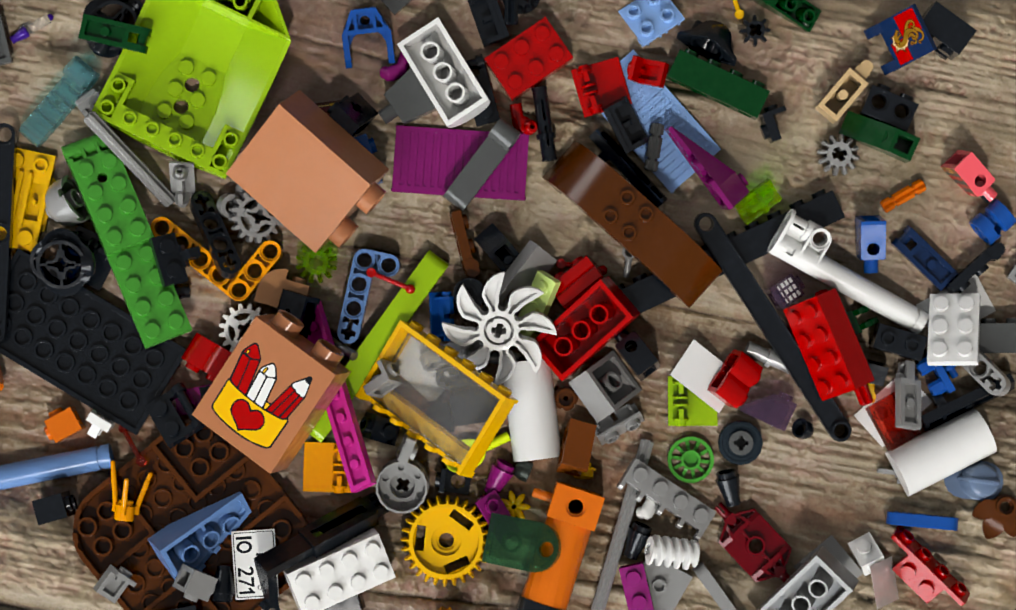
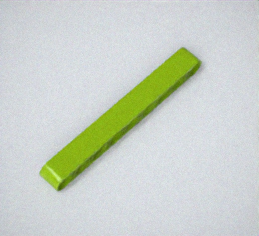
M431 250L426 253L405 282L406 285H414L415 292L408 294L405 289H400L357 349L358 357L353 361L349 360L345 366L351 371L345 380L351 401L356 396L399 321H410L449 266L448 262ZM327 411L324 412L310 433L320 443L323 442L332 429Z

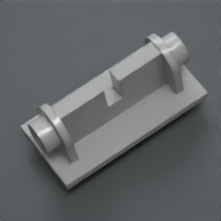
M169 161L171 192L175 196L174 202L178 207L184 208L189 203L190 197L196 192L194 163Z
M628 403L616 410L614 413L618 420L615 422L610 415L598 423L595 422V425H597L595 434L601 445L611 444L618 440L619 435L626 431H633L641 425L644 418L635 403L631 405Z

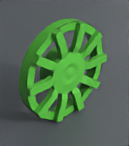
M693 436L683 437L671 446L667 457L668 467L671 473L683 482H699L711 472L714 465V455L711 447L704 440ZM689 440L697 441L693 450L690 449ZM684 441L686 443V451H684L680 446H678L680 443ZM700 443H702L706 449L699 453L696 452ZM675 448L682 454L681 456L672 455ZM707 452L709 453L710 460L701 459L700 456ZM671 459L681 460V463L672 466ZM700 463L709 464L707 471L700 466ZM684 466L685 468L681 476H679L675 470ZM696 468L703 474L697 478L694 471ZM688 469L691 470L692 479L684 478Z

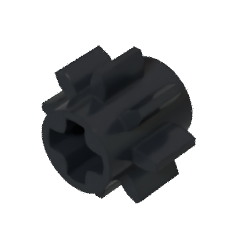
M754 15L750 23L745 19L742 23L746 28L739 30V34L745 35L744 44L749 40L753 42V47H756L758 40H761L763 43L767 41L763 35L764 33H769L771 29L764 27L766 19L760 22L757 21V17ZM759 27L758 34L760 36L757 34L751 36V28Z

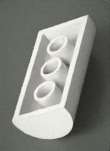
M439 17L397 43L448 128L466 123L489 106L490 100Z
M542 359L540 368L535 373L528 361H518L512 376L503 383L505 387L512 391L511 396L518 400V403L514 404L508 414L513 462L559 457L561 442L552 369Z
M972 408L885 452L907 497L996 453L997 446L984 418L975 408Z

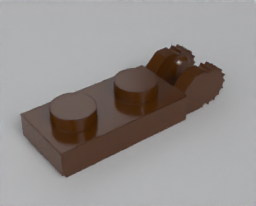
M461 210L453 211L449 216L463 271H465L467 278L478 277L477 275L480 272L479 262L472 257V253H475L472 238L468 239L466 229H469L466 214L462 215Z

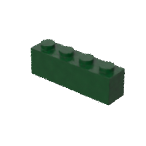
M691 49L679 50L666 79L753 120L758 118L770 92L765 89V84L757 80H753L751 83L743 79L744 75L736 70L730 69L729 72L720 68L721 64L712 59H708L706 62L698 58L699 54Z

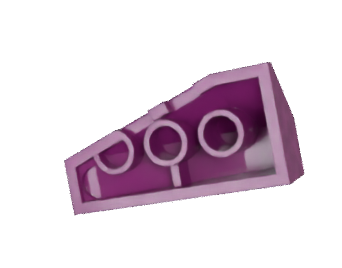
M672 126L664 129L721 209H732L749 193V190L746 188L749 184L741 173L737 175L735 171Z

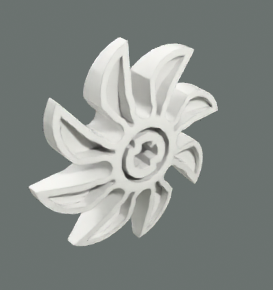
M505 271L494 274L484 286L482 298L489 308L488 311L481 310L464 284L461 285L458 291L457 308L460 315L464 319L477 322L478 327H465L442 322L446 336L455 344L467 346L476 340L483 342V345L476 351L464 357L476 364V370L487 366L491 351L496 350L499 352V365L494 381L496 385L506 382L515 371L517 360L510 350L511 346L518 348L535 373L540 368L542 361L541 347L536 339L522 335L520 333L521 330L557 335L554 323L545 314L538 311L529 312L523 317H518L515 314L523 306L544 294L539 288L532 286L519 287L511 292L508 306H500V291ZM498 323L503 324L502 328H506V330H502L501 334L496 333L497 329L493 330V327H496Z

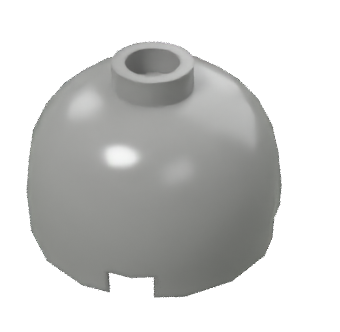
M66 175L54 182L46 191L45 211L49 218L63 226H76L87 221L90 217L74 179L69 180V176Z

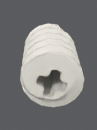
M656 534L648 537L645 545L646 565H651L653 559L655 566L660 567L663 561L666 568L671 566L672 561L675 569L680 567L681 562L683 570H688L690 564H692L693 568L698 565L700 546L697 540L691 539L689 541L685 538L661 537Z

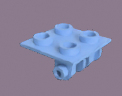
M634 0L618 11L636 35L637 41L642 47L649 46L650 42L658 37L661 38L664 33L667 34L670 29L676 25H681L680 23L685 20L671 0Z

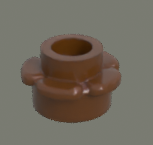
M565 386L564 388L557 389L555 391L556 407L559 409L563 408L565 411L574 408V404L578 402V395L574 393L573 388ZM564 396L568 397L567 401H564Z

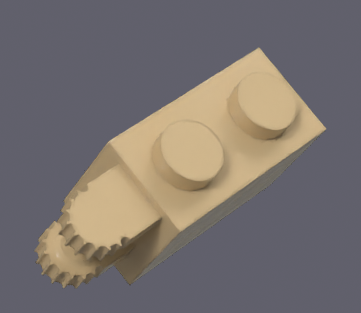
M863 60L854 70L851 68L847 69L817 104L815 109L832 124L837 122L869 84L865 80L873 70V63L869 60Z

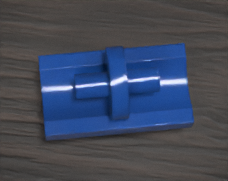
M927 353L923 354L925 357L916 363L915 367L921 376L933 371L937 377L936 380L927 384L931 395L937 396L955 391L956 389L946 372L948 371L951 378L954 379L959 376L954 368L956 366H928Z

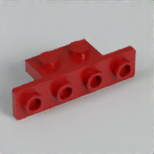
M898 525L891 539L907 554L894 564L892 570L927 604L943 590L960 606L966 604L970 595L967 587L962 582L957 581L950 574L948 568L940 564L926 547H922L909 530Z

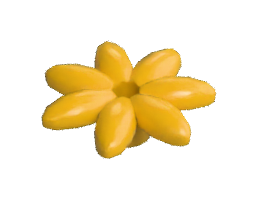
M509 491V500L501 498L513 519L517 516L519 519L525 520L524 513L521 510H528L531 507L528 504L522 503L525 494H521L516 498L513 491Z

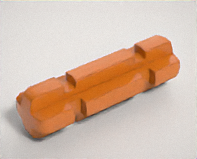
M918 179L911 183V186L907 185L892 194L890 198L887 197L881 200L880 205L883 211L889 212L895 206L898 207L914 198L915 194L918 195L926 191V185L921 179Z

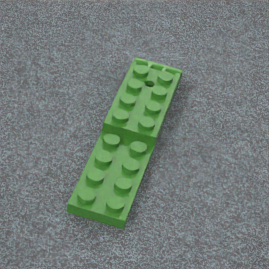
M96 134L62 146L64 158L144 348H150L192 331L174 285L162 286L149 239L153 238L154 235L123 162ZM105 177L107 180L105 182H99L98 178Z

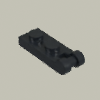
M479 54L474 59L466 61L470 69L478 68L480 75L475 77L490 100L489 106L474 117L477 127L497 122L500 119L482 54Z

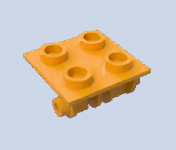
M304 442L303 491L352 493L336 443Z

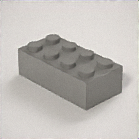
M822 545L756 610H833L854 590L859 580Z

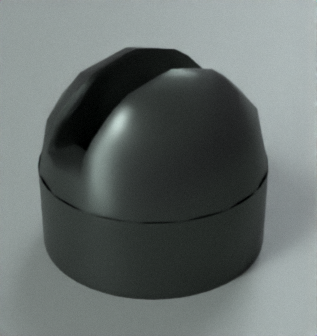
M527 461L518 462L514 466V475L519 480L527 482L533 464Z

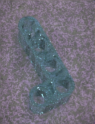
M75 56L65 66L63 70L65 75L19 129V132L37 148L46 142L76 107L75 101L84 92L89 91L100 77L97 71L78 56Z

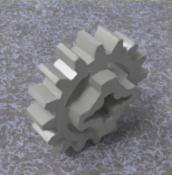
M242 192V200L234 199L233 201L237 206L229 208V211L233 212L234 216L229 217L228 221L235 222L231 230H239L237 237L243 238L246 236L245 239L248 243H251L253 238L255 243H261L262 237L265 241L271 240L269 233L277 234L278 231L275 229V226L282 225V223L271 213L269 215L267 210L253 197L249 196L246 192ZM254 200L250 207L243 208L248 202ZM247 213H256V215L264 220H255L252 215ZM241 218H243L246 224L245 227L242 224ZM268 225L266 229L257 233L261 226Z

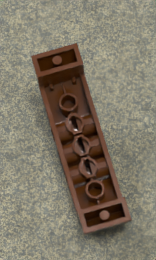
M574 141L542 177L556 191L564 194L670 289L671 293L688 308L697 301L723 272L713 259L669 217L612 167L579 142Z

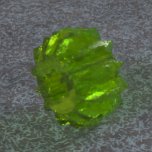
M324 245L315 253L303 246L301 250L306 254L305 257L296 255V259L303 260L302 264L296 265V269L305 268L300 276L304 278L311 273L309 276L310 283L314 282L315 275H317L319 283H323L322 274L331 279L332 275L327 270L329 268L337 270V266L330 265V262L338 259L337 256L328 257L333 251L331 247L323 252ZM321 256L320 261H323V265L313 269L314 265L310 264L311 259Z

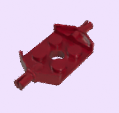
M722 502L718 506L724 512L715 506L714 510L724 521L718 543L755 582L777 577L784 583L786 578L790 577L786 569L792 550L789 544L755 508L733 513ZM752 539H760L762 542V549L757 553L751 552L749 549V542Z

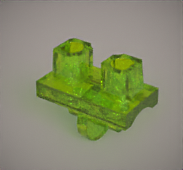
M767 178L749 191L734 208L744 224L748 225L763 213L767 214L771 207L782 200V197L776 191L772 181Z

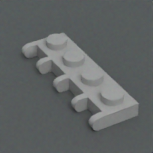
M633 458L616 486L622 490L627 483L639 491L635 497L636 501L640 502L645 495L657 503L658 507L655 510V514L658 516L666 509L679 519L675 524L676 528L681 529L684 523H687L697 530L693 536V539L697 541L700 540L716 514L713 509L637 458Z

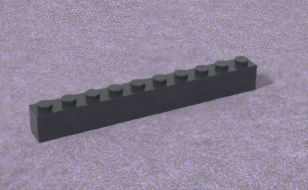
M822 189L812 194L813 200L804 203L801 199L789 205L790 209L796 210L797 216L806 221L811 220L823 227L845 218L833 190L826 193L825 189ZM778 210L767 215L768 221L760 225L758 220L744 226L745 232L737 235L733 231L727 234L745 264L768 254V246L789 211L782 214ZM705 245L701 246V248H702V249L713 259V261L716 263L715 259L713 258V256L711 255V253L709 252V250L707 249V247H706ZM643 273L633 278L634 284L627 287L623 283L618 285L619 289L640 313L676 297L654 274L647 277L646 273Z

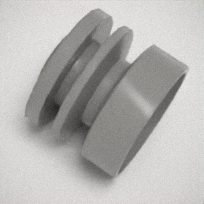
M394 458L381 469L376 481V494L380 503L387 510L395 513L414 511L424 502L430 487L428 472L416 459L413 461L409 459L406 465L398 462L397 458ZM399 478H402V480H409L407 485L408 488H405L404 486H398L400 482Z

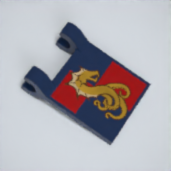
M916 4L863 31L867 40L881 34L893 57V61L881 66L884 75L894 72L937 49Z

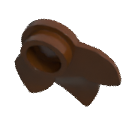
M1001 494L994 500L984 499L975 506L972 516L983 520L982 530L986 539L997 537L1003 531L1012 537L1016 536V499L1013 496ZM1003 502L1009 504V508L1006 511L1001 509Z

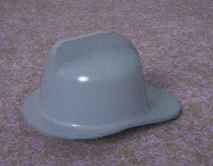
M978 461L944 478V483L947 490L956 497L983 501L984 499H993L1001 492L1003 475L995 464L987 461Z

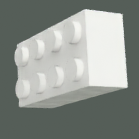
M374 528L318 558L312 555L283 571L298 610H324L396 577L379 533Z

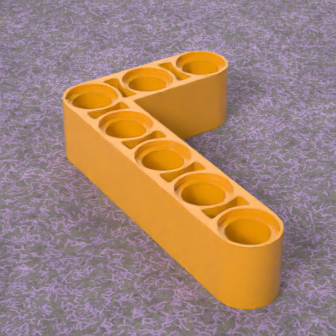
M166 217L155 218L150 227L154 237L161 236L157 231V226L161 222H167L169 231L166 234L175 232L177 240L185 237L188 240V247L186 249L199 246L200 252L207 255L208 261L204 266H198L195 260L189 261L190 266L235 301L243 302L248 300L258 288L261 279L273 270L283 256V249L279 243L272 240L265 241L235 278L218 282L215 279L217 269L207 248ZM269 245H275L278 250L276 257L268 259L265 256V249ZM254 264H258L262 268V273L258 278H252L249 273L250 267ZM242 283L246 287V294L239 298L234 294V287Z

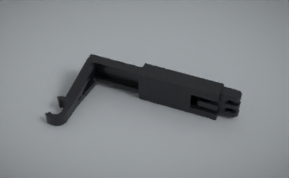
M372 492L363 498L360 496L298 529V535L254 558L264 600L259 604L263 610H280L277 577L275 575L312 555L318 558L379 525L378 517L388 513L390 510H387L380 503L376 492Z

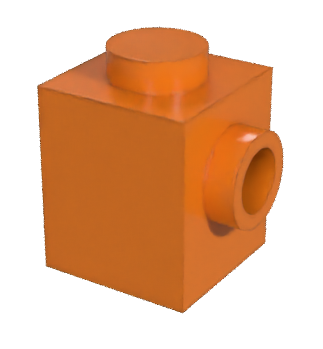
M74 406L65 410L62 407L48 413L50 418L44 421L46 424L44 431L50 440L54 439L55 443L61 442L86 428Z

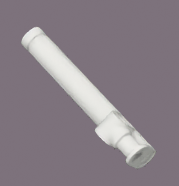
M789 210L768 246V253L831 288H836L840 293L903 328H907L912 333L919 334L922 331L929 317L926 311L918 309L917 306L825 256L832 241L830 232L811 220L806 221L797 216L796 210ZM817 232H823V240L819 243H814L813 236Z

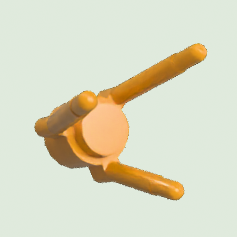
M112 460L110 464L114 519L133 522L134 515H139L140 506L153 473H148L135 505H133V500L127 499L129 489L128 478L124 479L122 499L118 501L116 464Z

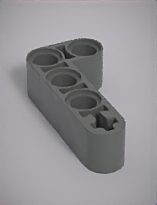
M500 118L443 197L461 211H464L516 143L521 132Z

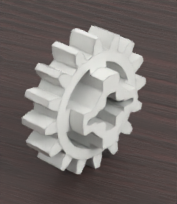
M240 303L238 304L237 311L233 307L229 308L230 316L223 314L222 317L226 322L225 324H219V327L224 328V332L220 333L219 337L226 338L223 346L230 344L231 353L242 338L241 334L243 331L240 329L241 325L246 326L248 323H252L255 316H260L261 307L254 311L253 304L249 303L247 309H244L243 304ZM243 313L250 314L245 320L240 321L235 318ZM230 326L235 330L236 336L233 340L230 336Z

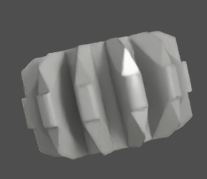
M840 134L837 141L834 135H830V144L825 140L821 142V145L826 150L819 149L817 154L824 155V158L818 160V164L827 163L823 169L824 172L829 171L833 167L832 175L837 176L839 168L843 175L848 173L846 166L849 169H855V164L850 160L858 161L860 157L852 155V152L859 149L858 146L849 147L853 142L852 138H849L844 143V134ZM834 149L844 153V156L841 157L842 161H839L838 158H833L832 154L836 152Z

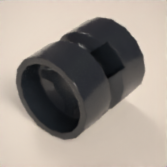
M465 278L459 281L454 287L453 292L455 302L457 303L458 291L461 285L464 284L475 303L480 307L484 302L482 298L484 286L482 283L474 278Z

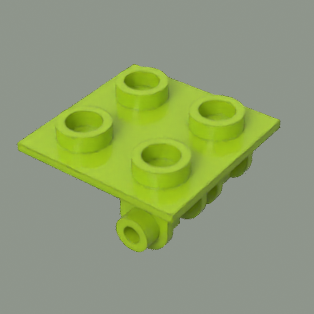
M668 376V426H718L717 411L674 377Z

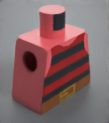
M957 150L941 166L968 195L980 196L986 203L991 202L998 193L991 187L995 182V178L973 152Z

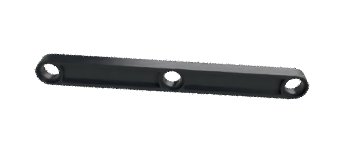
M7 123L0 124V130L9 128L12 133L10 140L6 142L0 140V227L5 228L7 233L5 239L0 241V343L6 339L8 327L17 131L12 125Z

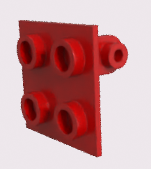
M619 57L590 65L585 64L571 70L584 118L603 113V107L625 95L629 103L632 104Z

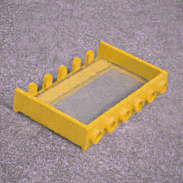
M400 320L361 385L356 397L370 401L374 404L372 409L379 413L387 414L391 417L389 421L392 424L408 430L406 434L409 437L425 443L424 448L426 450L441 455L443 463L458 468L456 473L459 476L473 478L476 467L512 407L518 403V400L511 396L512 391L509 388L493 383L494 378L483 371L481 373L475 369L476 364L468 359L463 358L462 360L459 358L458 351L446 345L444 347L441 345L439 337L432 333L426 334L421 324L413 320L410 323ZM384 359L394 362L400 370L399 375L403 383L381 399L366 395L363 386L369 383L373 376L381 374L377 361Z

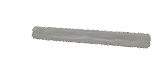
M95 111L88 113L83 119L86 125L164 207L172 205L175 198L172 192Z

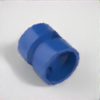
M994 199L984 208V214L978 213L969 221L971 228L988 245H992L1001 237V231H1008L1016 223L1013 214L997 199Z

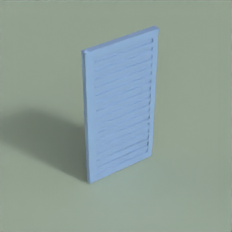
M634 50L620 61L632 102L630 105L648 139L651 136V124L660 123L664 125V129L672 126L712 156L718 153L721 148L665 85L664 88L637 84L628 79V64L632 61L633 55H639ZM604 112L601 113L602 116L607 120ZM664 130L663 135H661L663 139L660 157L657 158L659 162L658 170L652 173L670 193H674L675 189L693 175L695 171ZM648 140L647 143L633 150L644 163L648 158L646 156Z

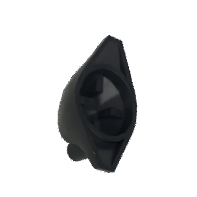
M696 20L690 30L680 31L677 34L679 41L699 55L719 63L735 66L737 58L731 47V32L721 22L713 20L701 22Z

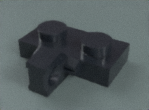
M175 232L150 238L149 242L162 286L168 287L187 282L188 277L185 268L190 266L189 261L202 256L199 246L185 249L184 244L178 245Z

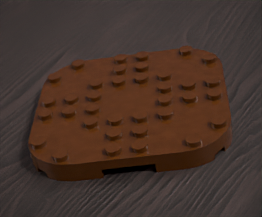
M188 419L184 420L183 422L186 426H188L191 424L192 421ZM207 426L171 449L167 446L162 435H160L116 472L118 501L122 499L124 479L128 478L129 489L127 499L133 500V505L137 501L148 473H153L140 506L139 515H134L133 522L114 519L111 476L92 490L80 503L74 516L72 536L76 551L84 564L98 581L110 564L118 569L120 566H123L133 573L131 578L137 583L136 586L128 585L117 600L124 610H169L197 604L198 610H262L259 604L264 598L236 600L235 596H233V602H214L213 595H211L208 602L198 599L197 603L184 598V593L173 587L174 578L159 560L148 541V538L170 523L237 492H241L252 512L236 531L275 529V543L277 546L298 535V529L309 524L305 515L272 474L268 473ZM228 535L220 544L221 549L217 554L213 553L204 563L206 567L202 571L215 577L217 566H232L234 581L231 535ZM283 571L278 574L279 595L289 588Z

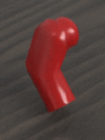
M522 103L509 105L513 127L525 135L534 134L538 129V125L534 120L523 115Z

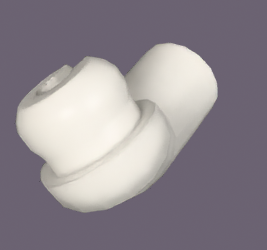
M646 497L644 504L636 509V516L640 520L652 518L658 504Z

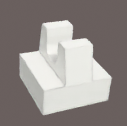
M92 410L86 419L92 424L87 434L96 439L97 436L101 435L102 431L108 433L114 428L116 423L96 410Z

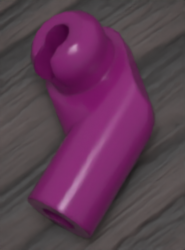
M402 52L396 64L388 67L383 66L380 69V77L382 79L392 82L400 79L407 72L409 63Z

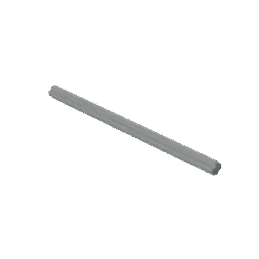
M642 438L635 458L648 465L654 442ZM627 485L591 610H605L637 503L635 497L639 491L630 485Z

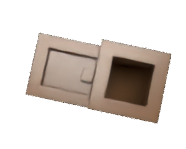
M275 269L267 273L259 282L254 301L278 308L283 289L308 296L311 286L306 285L307 280L295 276L292 277V281L288 280L290 274L288 269Z

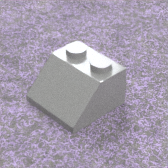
M614 350L568 382L597 423L642 391Z

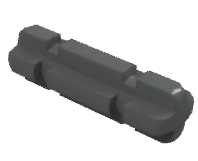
M660 123L651 124V136H649L646 153L648 158L645 160L644 165L646 171L656 172L658 170L659 162L657 158L660 157L663 139L661 135L664 132V125Z

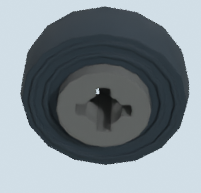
M741 420L726 425L720 432L718 439L719 451L722 456L730 463L737 465L749 464L754 461L761 453L763 445L762 436L757 427L750 422Z

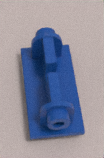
M451 291L429 292L430 332L439 337L441 342L451 341L446 336L442 327V322L454 324V319H449V314H454V296H452Z

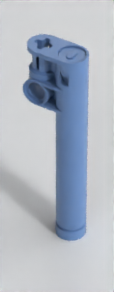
M108 443L100 445V447L93 446L0 465V490L100 471L103 468L110 469V462L114 460L112 447Z

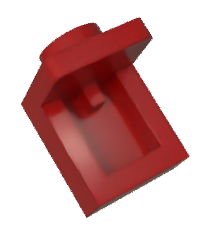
M633 55L632 61L628 64L627 68L628 79L637 84L664 88L669 64Z

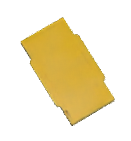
M17 148L12 248H20L21 250L31 252L35 245L38 244L41 232L46 230L48 215L45 211V195L49 186L56 182L53 175L57 156ZM0 227V241H2L7 233L5 228Z

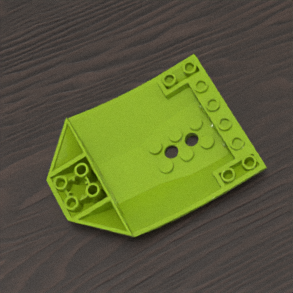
M145 0L135 25L152 29L151 37H148L146 44L148 46L147 54L127 49L122 50L92 111H95L106 124L134 140L177 161L194 163L195 168L226 180L228 176L226 172L235 162L291 43L277 0ZM132 33L130 42L136 43L138 34ZM193 78L199 82L198 90L190 92L185 88V83L188 79ZM177 102H186L188 110L182 114L177 113L174 110Z

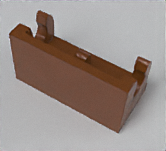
M570 418L564 428L556 472L581 476L582 472L588 471L597 425Z

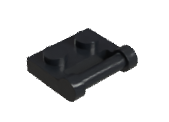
M182 382L174 385L171 390L145 405L170 449L206 427V425L192 416L196 408L187 395V388ZM177 398L192 421L188 426L185 425L172 403Z

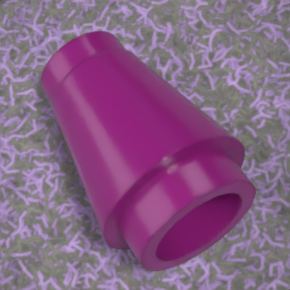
M500 458L493 462L484 491L489 493L495 489L497 493H500L513 477L514 466Z

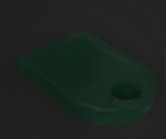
M492 512L482 562L528 572L546 571L557 562L561 553V541L557 532L551 526L542 522ZM547 542L551 543L554 548L553 554L549 557H545L541 551L543 544Z

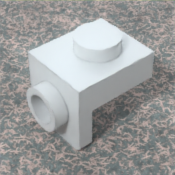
M870 532L848 543L864 576L871 574V565L885 559Z

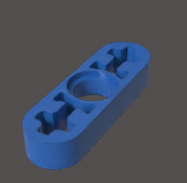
M887 511L886 524L958 530L959 518Z

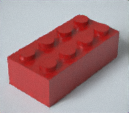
M606 276L594 284L553 322L557 335L542 332L535 338L541 347L542 359L558 378L563 381L571 377L641 313L613 280Z
M836 288L783 309L822 401L853 391L875 380Z

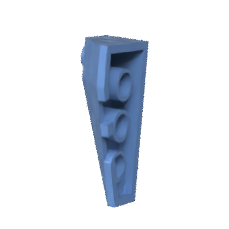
M237 492L168 524L148 538V541L159 560L175 580L182 563L202 571L206 567L204 563L213 553L217 554L221 549L220 544L228 535H231L232 531L238 529L252 511L243 494Z

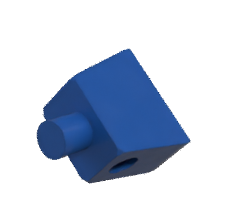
M880 215L855 216L856 256L863 260L864 273H878V260L886 259V220ZM874 243V247L871 250H867L868 246Z

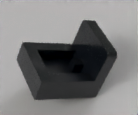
M778 103L764 108L765 113L760 115L763 124L760 126V131L764 140L768 139L770 144L782 139L774 116L785 112L786 107H779Z
M366 412L360 422V430L363 437L393 446L396 444L401 426L392 424L389 421L390 418Z

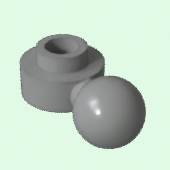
M238 184L235 186L236 192L234 194L225 193L217 201V209L223 217L229 218L234 216V213L229 211V208H235L237 205L233 200H242L241 193L246 192ZM229 201V207L226 209V203Z

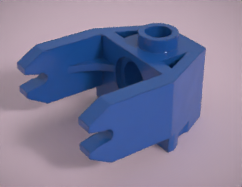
M377 6L351 9L342 34L346 69L353 67L351 42L355 35L380 33L387 44L389 64L395 63L392 29ZM367 16L370 19V23L364 25L361 22V17Z

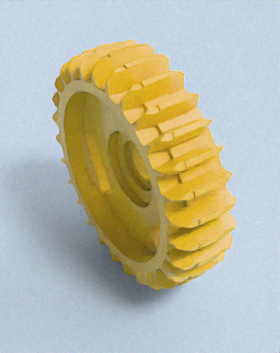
M437 495L436 503H432L430 498H428L427 507L421 504L419 506V513L411 511L415 518L413 520L406 518L405 520L410 525V528L403 527L402 531L408 533V536L400 538V541L407 542V545L402 547L401 551H409L404 560L412 559L413 562L409 568L412 569L417 566L419 569L416 576L425 573V582L430 577H433L434 585L440 579L444 587H446L448 580H451L453 586H456L457 578H460L465 583L466 574L474 578L472 570L474 568L478 571L482 570L478 564L479 561L487 562V559L482 556L483 553L490 554L491 550L485 548V545L492 543V540L485 539V536L491 534V530L483 529L488 523L487 521L481 522L479 520L483 516L481 512L478 514L474 513L476 505L470 509L467 507V499L463 504H459V496H456L454 502L450 501L449 495H446L445 501L442 502L440 496ZM453 509L474 523L470 530L449 516ZM417 525L426 526L423 550H415ZM443 533H449L453 536L454 542L450 547H443L440 544L439 537ZM467 556L470 562L468 565L452 572H446L444 565Z

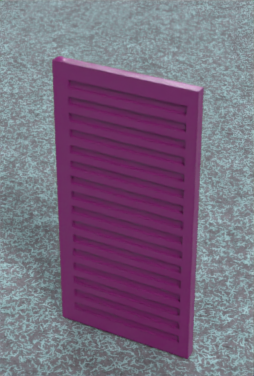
M396 125L391 191L444 195L488 137L489 132ZM520 135L474 198L526 200L525 189L529 135Z

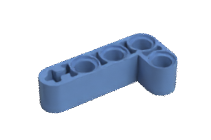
M361 249L355 253L337 329V335L341 342L352 344L360 338L373 277L367 276V269L374 268L376 272L382 275L393 277L399 273L401 266L396 256L369 249ZM367 253L371 256L372 262L368 267H361L359 265L358 258L361 254ZM386 259H393L395 261L396 268L393 272L387 273L383 270L382 264ZM362 277L366 281V288L359 292L353 288V282L356 278ZM351 302H358L361 306V311L356 316H352L348 312V305ZM345 317L352 320L359 319L358 325L355 323L352 325V331L356 332V334L351 336L349 340L346 339L345 334H342L343 329H348L349 322H344Z

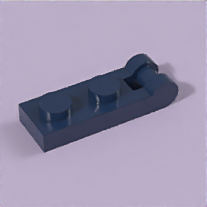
M907 225L902 230L904 233L899 238H895L891 245L939 291H942L958 272L913 228ZM910 240L916 244L911 250L905 246Z

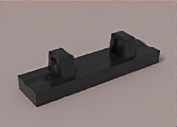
M599 127L589 136L602 151L598 157L604 162L610 160L628 181L657 208L667 200L665 195L602 127Z
M1011 373L1006 376L1010 380L1011 387L1009 391L1015 389V380ZM994 380L993 382L996 384L995 388L1000 390L1001 381ZM981 385L980 388L949 403L946 402L942 394L934 396L933 404L936 409L921 416L922 426L926 432L999 396L991 395Z

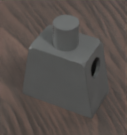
M410 68L384 94L390 104L378 111L385 124L398 116L405 125L437 109L412 68Z

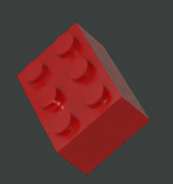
M545 16L485 57L484 62L511 102H513L572 62L574 57Z

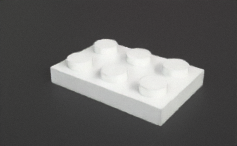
M980 293L930 294L927 347L928 366L978 365Z

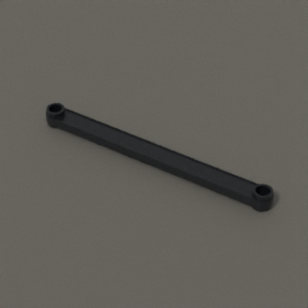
M698 214L694 219L696 232L829 436L838 442L846 441L852 431L849 422L833 398L825 401L821 400L797 342L730 239L712 214ZM703 217H708L711 221V226L706 231H703L699 226V222ZM843 424L845 432L842 436L837 437L834 433L835 427Z

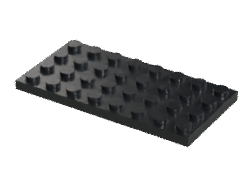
M18 248L11 259L7 336L0 343V353L135 435H138L150 416L145 405L163 394L182 363V356L186 348L170 339L145 349L130 314L83 286L77 293L71 296H60L53 293L33 273L30 267V254ZM46 268L53 277L58 279L55 270Z

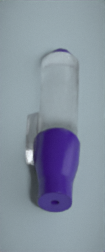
M45 14L34 22L28 21L18 28L19 30L9 38L13 44L24 40L51 23L54 16L52 14Z

